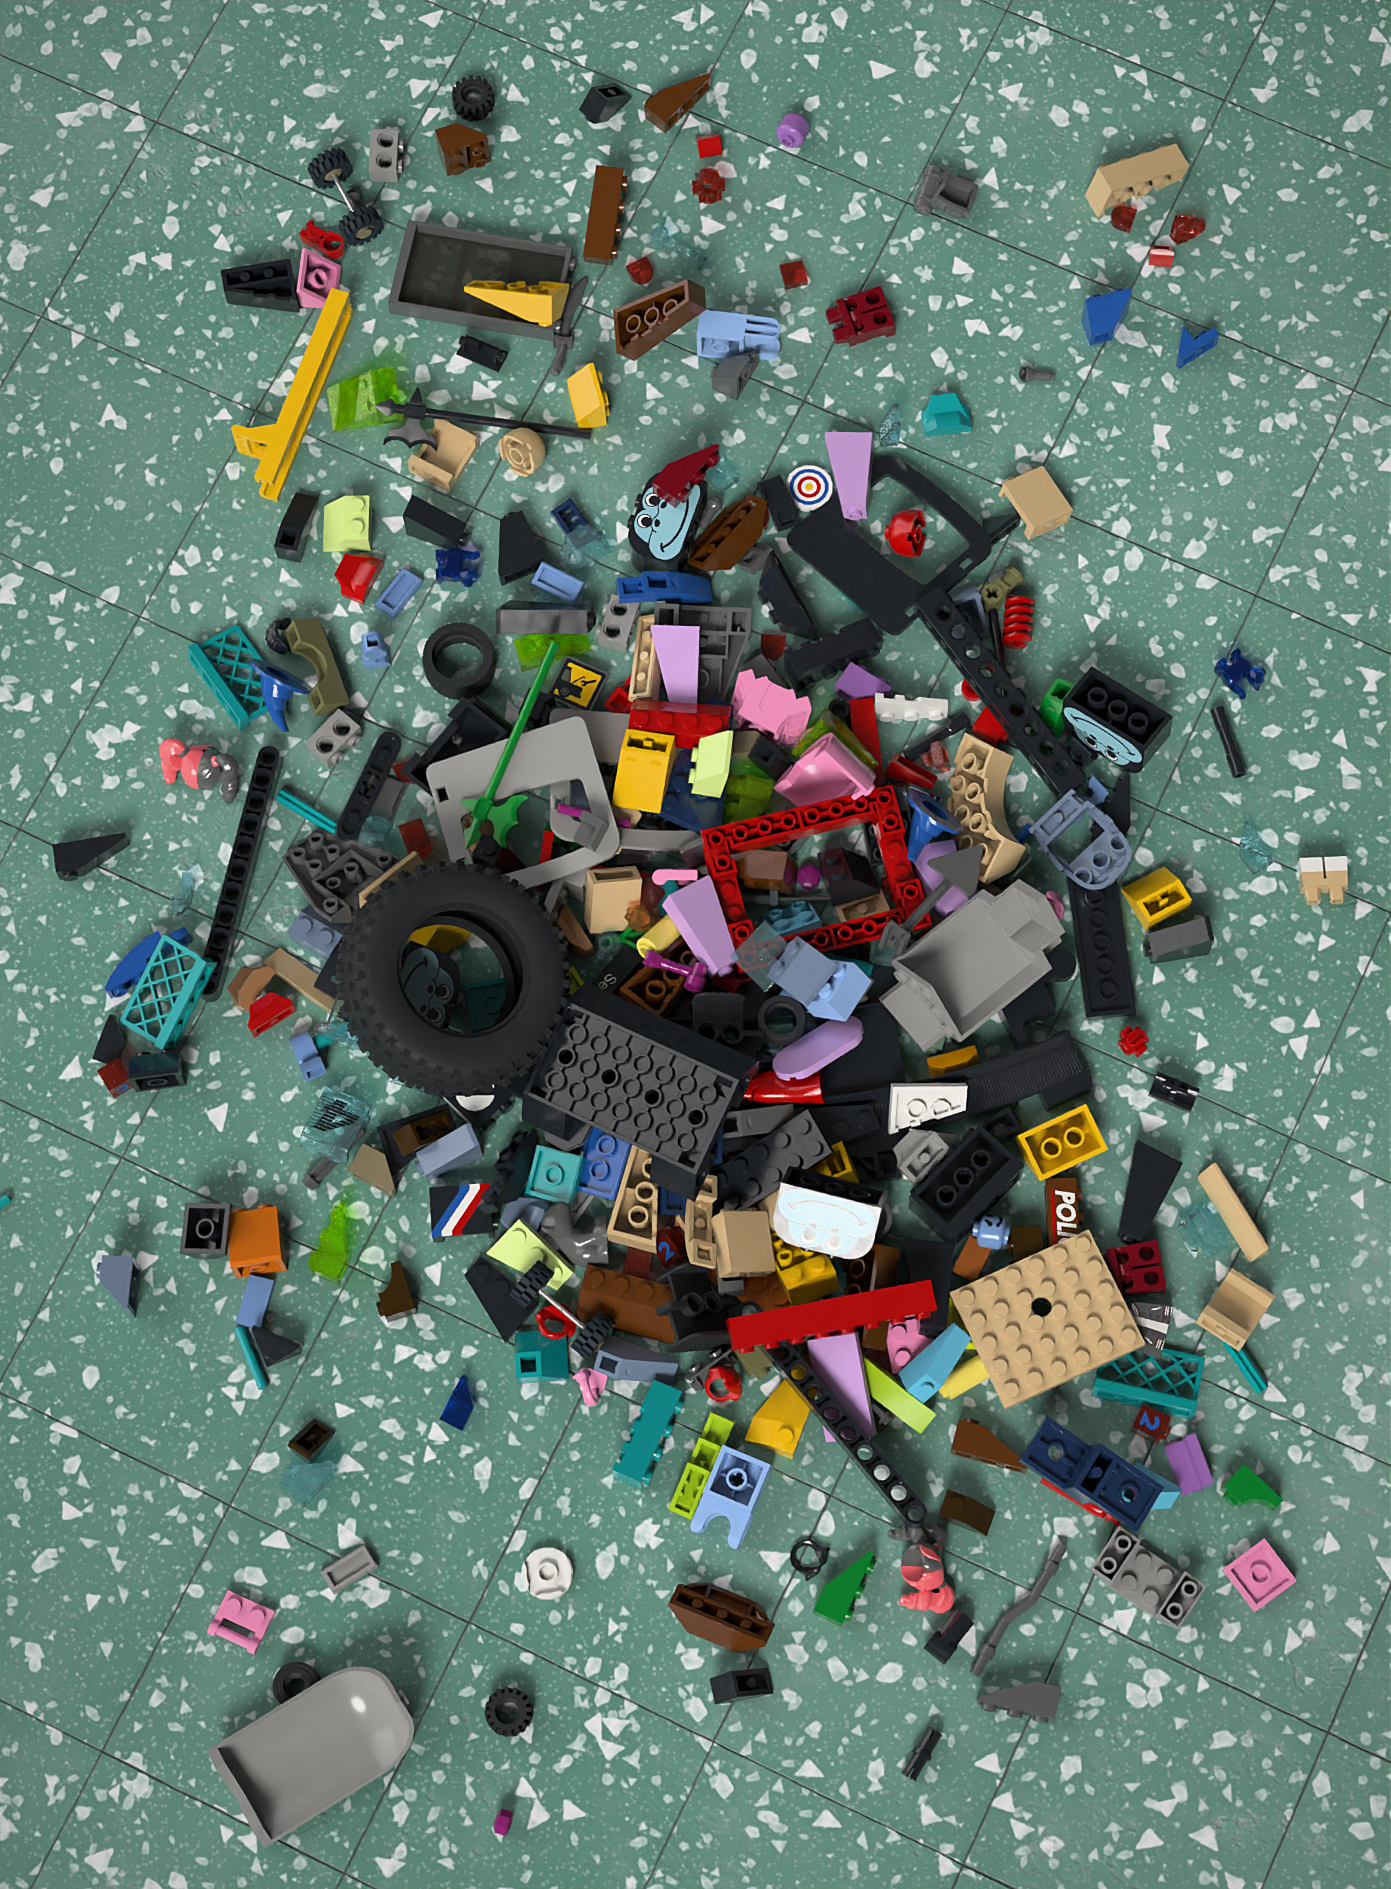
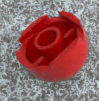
M902 510L891 519L889 525H886L885 539L888 540L890 547L896 554L910 558L921 556L926 535H922L921 527H926L924 513L921 510Z

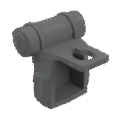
M929 165L923 174L918 195L914 199L913 210L920 215H930L934 208L944 211L945 214L954 218L965 219L975 201L979 185L962 175L955 176L950 174L952 168L950 165L945 170L939 166Z

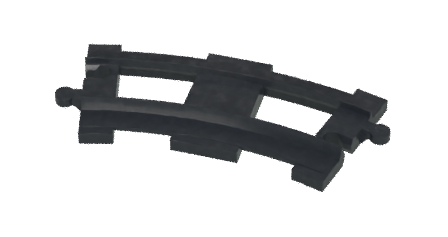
M1065 950L1054 951L1047 959L1052 969L997 1012L1016 1050L1015 1052L964 1069L909 1082L966 1083L968 1087L965 1111L940 1119L933 1118L921 1122L918 1126L912 1128L908 1126L899 1129L896 1133L889 1134L888 1119L891 1083H906L894 1016L878 999L899 981L894 976L896 970L893 965L884 967L882 955L858 959L874 964L870 976L874 982L867 991L868 1000L863 1005H856L850 1015L862 1022L864 1028L863 1039L856 1047L822 1068L825 1104L791 1102L740 1103L739 1108L731 1106L729 1112L793 1104L794 1109L871 1105L880 1125V1130L844 1143L851 1160L855 1161V1154L860 1152L894 1154L893 1148L909 1132V1128L919 1130L997 1109L1037 1094L1046 1112L1092 1092L1093 1085L1071 1043L1070 1030L1064 1029L1042 1042L1032 1041L1024 1033V1027L1029 1023L1044 1020L1055 1015V1005L1046 987L1054 981L1066 982L1073 977L1077 964L1075 957ZM768 984L741 986L736 993L745 996V1001L743 1002V1027L758 1026L759 1009L771 997L779 996L783 988L780 987L771 991ZM705 986L703 991L708 993H730L716 986ZM686 989L666 1019L685 1028L693 1029V1008L690 1006V1003L694 996L699 993ZM788 1008L773 1009L767 1016L768 1026L792 1024L793 1029L796 1026V1015ZM805 1012L806 1023L801 1037L831 1019L814 1017L811 1013ZM650 1093L648 1102L651 1105L657 1103L659 1096ZM697 1111L693 1115L699 1119L702 1116V1112ZM771 1133L722 1139V1152H743Z

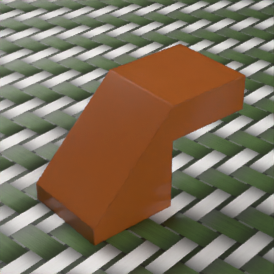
M971 1233L952 1272L972 1282L976 1281L992 1249L979 1246L977 1244V1237L972 1236Z

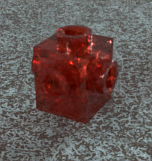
M704 168L700 172L695 173V181H691L692 193L697 195L699 203L712 204L722 201L725 181L724 177L719 176L718 170Z

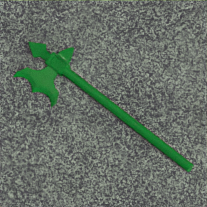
M551 641L484 796H479L478 800L467 799L460 802L472 813L471 817L473 818L471 826L464 830L465 849L481 838L479 830L482 823H486L487 819L491 820L494 824L495 831L493 837L502 847L507 848L505 842L506 833L512 826L519 823L516 815L517 808L521 802L530 798L525 795L511 796L505 804L498 807L493 806L494 802L492 801L560 645L556 642Z

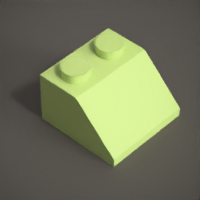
M369 495L344 496L324 506L323 552L371 551L372 505Z
M728 730L700 738L697 748L693 747L691 762L695 763L694 769H690L688 783H692L691 793L721 797L729 774L733 731Z

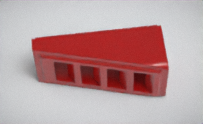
M896 753L883 775L928 789H933L938 778L933 773Z

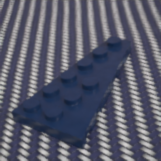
M711 696L707 705L732 707L729 731H731L734 706ZM684 748L670 774L661 812L654 814L701 835V830L722 825L725 786L720 798L691 793L692 783H688L690 769H694L695 762H691L692 749Z

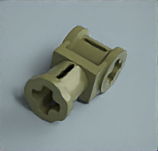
M1009 566L1006 569V573L1000 579L997 577L992 583L983 587L981 603L984 611H998L1001 608V604L1006 600L1005 598L1009 596V592L1017 584L1021 585L1024 582V578L1017 569Z

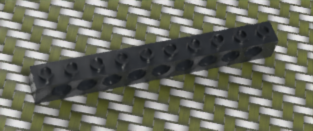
M939 586L918 600L913 608L915 614L1055 798L1059 801L1071 789L1076 791L1082 787L1086 781L1085 772L1078 764L1075 765L1070 758L1069 750L1064 745H1060L1056 740L1053 729L1043 723L1040 719L1039 711L1034 706L1031 707L1027 702L1024 691L1020 687H1016L1011 681L1012 677L1008 670L1001 668L995 653L990 648L987 649L979 632L975 629L972 630L967 623L966 615L961 610L958 611L953 605V599L946 591L943 592ZM937 613H945L948 616V619H940L937 616ZM951 632H960L963 638L956 639L952 636ZM966 651H974L977 654V657L970 658L966 654ZM981 670L990 671L992 677L983 676ZM1003 689L1007 696L1001 697L997 695L995 690ZM1011 708H1017V709H1019L1020 712H1021V715H1020V716H1015V715H1013V714L1011 713L1010 709H1011ZM1025 728H1033L1036 735L1027 734ZM1040 747H1047L1051 754H1043L1040 751ZM1054 767H1063L1065 774L1057 773Z

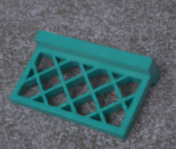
M236 624L199 645L197 643L188 647V659L239 731H242L248 727L251 721L266 714L268 710L266 705L263 706L265 704L263 695L262 698L248 695L250 686L261 688V682L252 680L255 670L249 664L238 662L240 653L251 654L253 659L262 661L263 659ZM236 634L240 639L239 646L225 644L226 638ZM211 646L221 648L219 657L208 656L205 650ZM223 650L236 651L235 661L223 659ZM220 664L234 666L232 676L221 674L219 671ZM237 667L250 670L249 678L235 677ZM233 682L247 685L245 694L234 692L232 689ZM246 701L260 703L259 709L250 714L245 707Z
M163 934L119 1022L154 1042V1045L161 1050L174 1049L217 962L210 958H205L171 936ZM168 942L173 945L176 956L166 959L164 948ZM191 956L196 961L192 969L185 971L182 958ZM177 960L180 973L170 976L167 962ZM162 965L165 978L155 981L153 970L155 966ZM181 977L183 987L181 991L174 993L171 979ZM166 981L169 995L159 998L156 984ZM151 987L154 1000L143 1002L142 992L144 988ZM170 998L172 1009L170 1013L163 1015L160 1001ZM155 1003L158 1017L148 1019L145 1006ZM139 1008L142 1022L135 1024L129 1018L133 1010ZM159 1020L161 1030L156 1037L151 1033L149 1023Z
M1163 1348L1161 1356L1169 1357L1173 1365L1165 1370H1162L1155 1358L1150 1355H1146L1148 1359L1137 1364L1131 1353L1097 1368L1091 1397L1190 1420L1193 1419L1198 1402L1197 1398L1205 1357ZM1127 1357L1133 1368L1122 1373L1115 1362ZM1187 1361L1198 1364L1197 1371L1190 1376L1181 1367ZM1151 1362L1158 1371V1374L1148 1379L1141 1368ZM1110 1365L1118 1374V1377L1113 1380L1101 1378L1102 1370ZM1177 1368L1184 1379L1173 1385L1166 1374ZM1135 1371L1144 1381L1138 1386L1131 1385L1126 1379L1128 1375ZM1160 1377L1163 1378L1169 1387L1163 1392L1155 1390L1151 1384ZM1187 1383L1193 1391L1192 1399L1181 1396L1177 1388Z

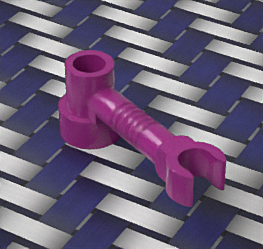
M647 950L643 961L644 965L671 970L687 976L684 984L686 989L695 993H702L704 991L708 966L696 962L692 968L677 962L675 963L653 951Z

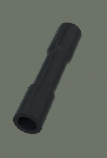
M1224 706L1215 707L1210 710L1216 730L1220 735L1226 753V760L1232 777L1240 778L1246 775L1247 772L1241 755L1237 750Z
M964 712L960 713L935 732L902 751L906 759L913 762L941 741L955 735L970 725L971 722Z

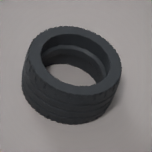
M462 622L443 625L431 634L423 649L422 662L426 678L433 689L444 697L453 700H460L462 697L471 699L472 696H477L484 692L494 678L496 657L493 645L488 636L474 625ZM457 643L475 646L482 653L483 663L474 675L465 679L453 680L438 672L436 659L446 647Z

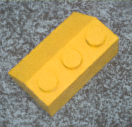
M1086 1104L1028 1130L1014 1139L1025 1163L1039 1182L1108 1150Z

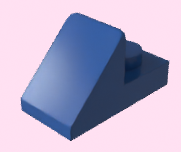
M1184 326L1182 327L1176 362L1178 369L1217 345L1219 333L1214 327L1207 332L1205 330L1200 332L1195 338L1191 336Z

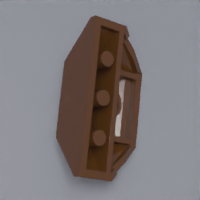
M749 493L744 496L743 500L737 501L724 509L693 542L688 563L704 571L731 570L762 536L767 505L765 499Z
M709 1582L688 1585L678 1584L668 1604L688 1633L734 1652L765 1647L775 1626L757 1602Z

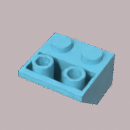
M797 901L791 906L773 909L768 914L762 915L770 940L822 927L821 920L810 902Z

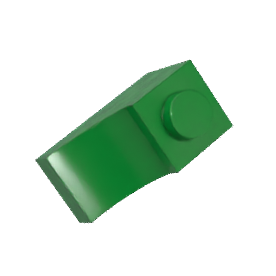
M1245 1464L1220 1490L1224 1493L1222 1495L1224 1500L1233 1507L1237 1505L1241 1508L1244 1504L1257 1503L1274 1511L1283 1501L1278 1494Z

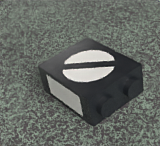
M499 1084L492 1085V1092L485 1094L480 1089L473 1091V1095L470 1097L463 1096L462 1091L454 1093L452 1097L443 1096V1091L437 1093L466 1123L470 1122L472 1129L479 1135L484 1131L486 1133L489 1132L496 1125L497 1122L495 1120L501 1114L506 1115L515 1105L514 1095Z

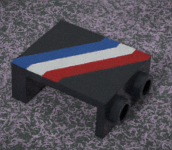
M490 1183L429 1188L431 1232L434 1243L444 1242V1237L488 1234L489 1238H494V1230H499L498 1215H493V1213L481 1215L476 1209L482 1200L481 1196L491 1187Z

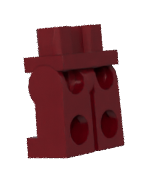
M881 285L845 299L836 300V306L825 310L829 325L838 322L842 324V327L832 329L836 344L848 342L851 347L856 345V343H863L882 335L886 337L895 335V324Z
M1157 1240L1107 1249L1106 1254H1101L1122 1297L1147 1293H1165L1166 1284Z

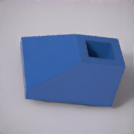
M1120 288L1113 290L1109 294H1095L1085 299L1081 322L1089 346L1107 342L1114 338L1128 314L1132 295L1131 288L1124 290Z

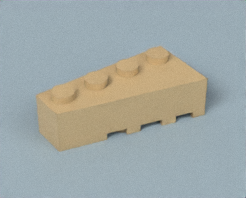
M1177 144L1163 145L1154 151H1144L1135 157L1123 158L1117 163L1100 166L1096 170V174L1085 193V197L1096 216L1100 217L1105 215V209L1112 206L1118 209L1124 206L1123 202L1131 197H1135L1136 200L1140 199L1152 188L1157 191L1181 180L1190 165Z
M632 1145L608 1226L607 1240L657 1254L658 1185L650 1181L652 1154Z

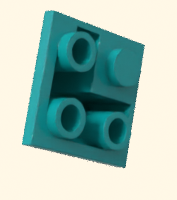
M563 1329L550 1330V1331H552V1332H559V1331H562ZM540 1331L515 1333V1367L518 1384L569 1380L567 1337L553 1340L542 1335Z

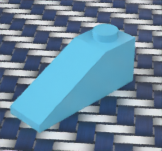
M955 1322L951 1324L898 1373L906 1390L924 1404L943 1386L971 1340L970 1335Z

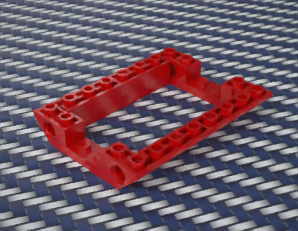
M892 785L875 788L866 797L861 795L856 800L851 798L853 794L700 831L708 875L712 879L738 958L734 964L739 974L772 966L785 952L788 943L794 940L796 936L807 942L821 954L879 940L882 937L885 926L891 920L898 925L903 924L925 901L919 878L915 879L910 860L907 858L908 852L903 838L905 828ZM872 821L896 909L759 942L755 946L753 925L751 919L748 920L736 878L738 871L735 860L731 858V855ZM929 912L912 931L932 927Z

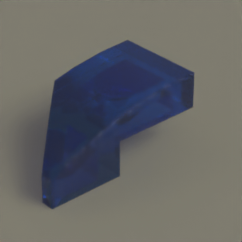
M465 1374L461 1376L440 1417V1420L461 1431L465 1429L476 1402L468 1383V1376Z

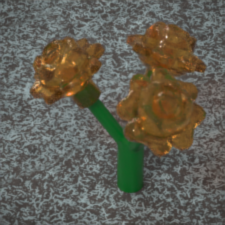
M640 905L627 908V914L624 916L629 922L627 929L621 934L606 936L604 938L606 946L625 943L638 950L637 944L632 942L630 938L643 933L645 935L663 918V915L656 916L653 911L649 913L648 909Z

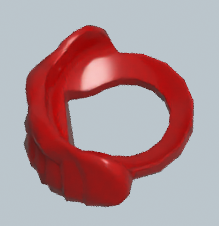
M560 1303V1305H562L566 1310H568L573 1315V1312L566 1306V1304ZM548 1305L541 1309L535 1316L536 1322L539 1323V1331L549 1339H561L567 1334L570 1338L576 1331V1324L554 1305ZM547 1319L559 1321L564 1325V1329L559 1332H552L546 1328L544 1322Z
M716 1365L710 1367V1375L704 1385L707 1395L717 1402H725L729 1399L738 1401L743 1393L740 1374L732 1366ZM721 1378L729 1393L725 1396L713 1394L710 1389V1384L713 1380Z

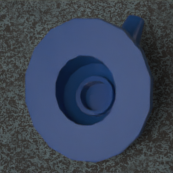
M251 659L249 665L260 675L262 695L273 722L282 732H289L284 715L287 700L291 699L294 691L309 694L311 688L298 677L273 664L258 659Z
M909 790L906 797L915 809L910 827L907 858L912 862H916L924 846H927L933 837H937L944 830L953 834H960L963 827L954 814L935 799L922 792Z

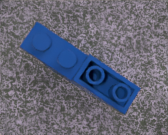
M642 571L641 577L616 579L619 604L664 601L665 604L689 605L713 602L710 581L691 574L667 571Z
M185 926L169 935L187 947L189 943L193 942ZM158 931L136 945L115 968L105 986V990L111 999L125 995L129 988L136 984L138 985L161 939ZM168 942L164 948L166 959L168 955L175 952L173 945Z

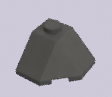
M754 350L723 359L720 365H716L711 372L712 389L738 400L759 364V352Z

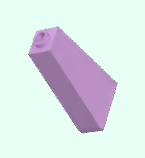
M825 432L827 451L843 517L851 520L868 519L875 446L873 433Z
M651 625V633L669 702L698 704L700 627Z
M954 840L929 843L927 846H924L916 862L910 861L915 879L919 878L926 897L944 880L940 874L927 865L929 859L956 852ZM952 886L935 904L934 909L943 921L969 901V899L959 889Z
M707 875L670 894L662 906L699 963L708 966L707 975L709 978L712 979L718 975L722 978L732 972V966L738 958L711 877Z

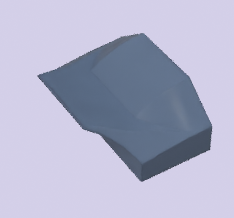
M528 1194L519 1196L517 1201L507 1203L500 1221L508 1231L522 1217L539 1233L542 1226V1216L550 1208L551 1201Z

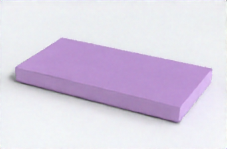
M858 1332L835 1335L818 1340H807L812 1370L867 1436L876 1435ZM816 1389L817 1397L819 1399L821 1398L822 1393L818 1389ZM830 1408L825 1410L824 1415L826 1418L834 1420L838 1417V1412ZM823 1426L826 1442L836 1441ZM849 1428L841 1431L844 1439H853L855 1437L854 1431Z

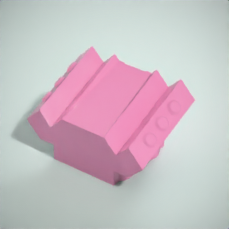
M752 669L738 674L731 705L734 706L733 718L738 721L735 725L738 731H757L777 746L781 742L788 746L802 743L812 709L808 696L796 699L793 689L788 690L769 681L767 676L755 679Z

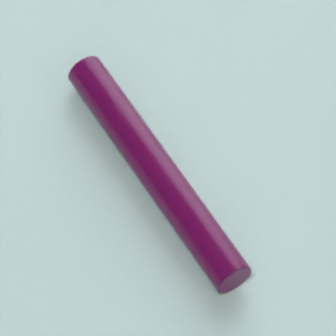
M559 803L557 807V813L578 818L583 810L592 814L591 810ZM614 816L617 827L629 829L630 819Z

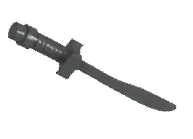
M587 277L580 280L571 289L567 298L566 311L563 313L560 336L554 335L553 348H557L550 370V374L553 376H559L564 366L563 361L566 350L573 348V336L569 337L572 317L582 300L588 282Z
M769 891L765 895L741 894L744 906L747 904H765L766 908H774V906L778 905V902L831 901L829 896L778 897V891Z

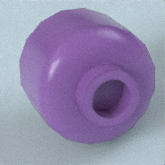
M789 113L782 118L776 130V136L785 147L797 148L803 144L810 127L803 115Z

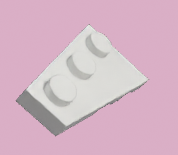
M875 693L876 719H880L882 722H890L894 719L916 721L919 718L937 721L947 718L948 700L919 697L914 699V701H909L905 698V695H895V698L889 699L884 698V693Z
M891 1083L888 1119L889 1134L896 1133L899 1129L911 1126V1128L918 1126L921 1122L933 1118L940 1119L965 1111L968 1086L966 1083Z

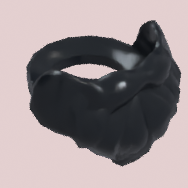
M290 617L276 619L266 630L265 640L270 649L281 655L286 654L287 651L291 652L290 647L281 641L278 634V629L286 630L291 624Z

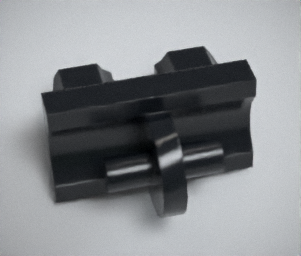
M1157 1072L1148 1096L1190 1113L1200 1089L1182 1082L1178 1078L1175 1079Z

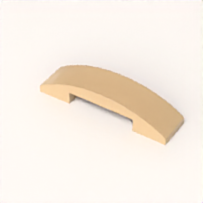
M708 1174L696 1201L693 1202L689 1199L686 1201L685 1243L691 1264L714 1269L716 1268V1244L712 1243L711 1218L712 1203L717 1199V1176Z

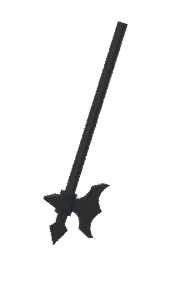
M418 387L412 394L410 402H405V405L395 404L392 399L373 405L388 417L397 413L403 414V417L407 418L403 426L397 429H390L384 438L383 445L392 440L404 442L409 449L417 444H427L436 453L437 443L434 435L427 433L420 424V420H425V417L508 429L528 428L537 433L589 440L591 436V430L426 408V405L422 404V397Z

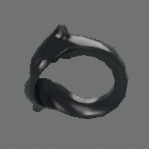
M802 1540L795 1544L790 1552L791 1564L797 1571L804 1574L805 1580L808 1581L818 1575L822 1566L827 1563L830 1548H822L812 1540ZM803 1546L811 1547L819 1558L820 1565L812 1568L799 1565L795 1559L796 1551Z

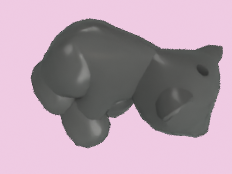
M559 1201L543 1214L541 1229L555 1241L558 1248L571 1262L581 1267H587V1264L592 1266L609 1264L607 1216L596 1217L592 1226L586 1228L574 1227L570 1205L564 1201Z

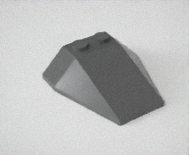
M655 603L654 625L700 627L698 703H708L711 696L722 701L725 700L751 633L752 608Z

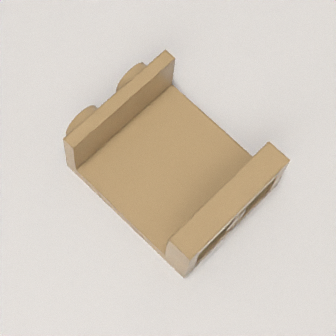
M1231 1268L1225 1280L1199 1316L1196 1324L1240 1351L1275 1296L1267 1288L1259 1286L1248 1279L1244 1273Z

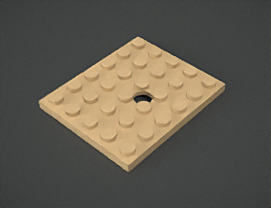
M1089 1230L950 1292L954 1306L967 1333L971 1337V1341L1005 1410L1142 1348L1146 1344ZM1045 1298L1051 1303L1052 1310L1047 1316L1040 1317L1033 1313L1031 1305L1035 1299Z

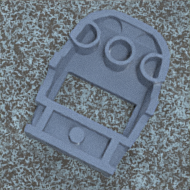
M1073 789L1067 792L1029 829L1054 865L1077 884L1088 890H1101L1111 885L1124 873L1131 861L1129 843L1122 832L1115 826L1113 820L1107 814L1105 815L1091 802L1088 800L1084 801L1077 796ZM1087 812L1105 831L1069 865L1051 845Z

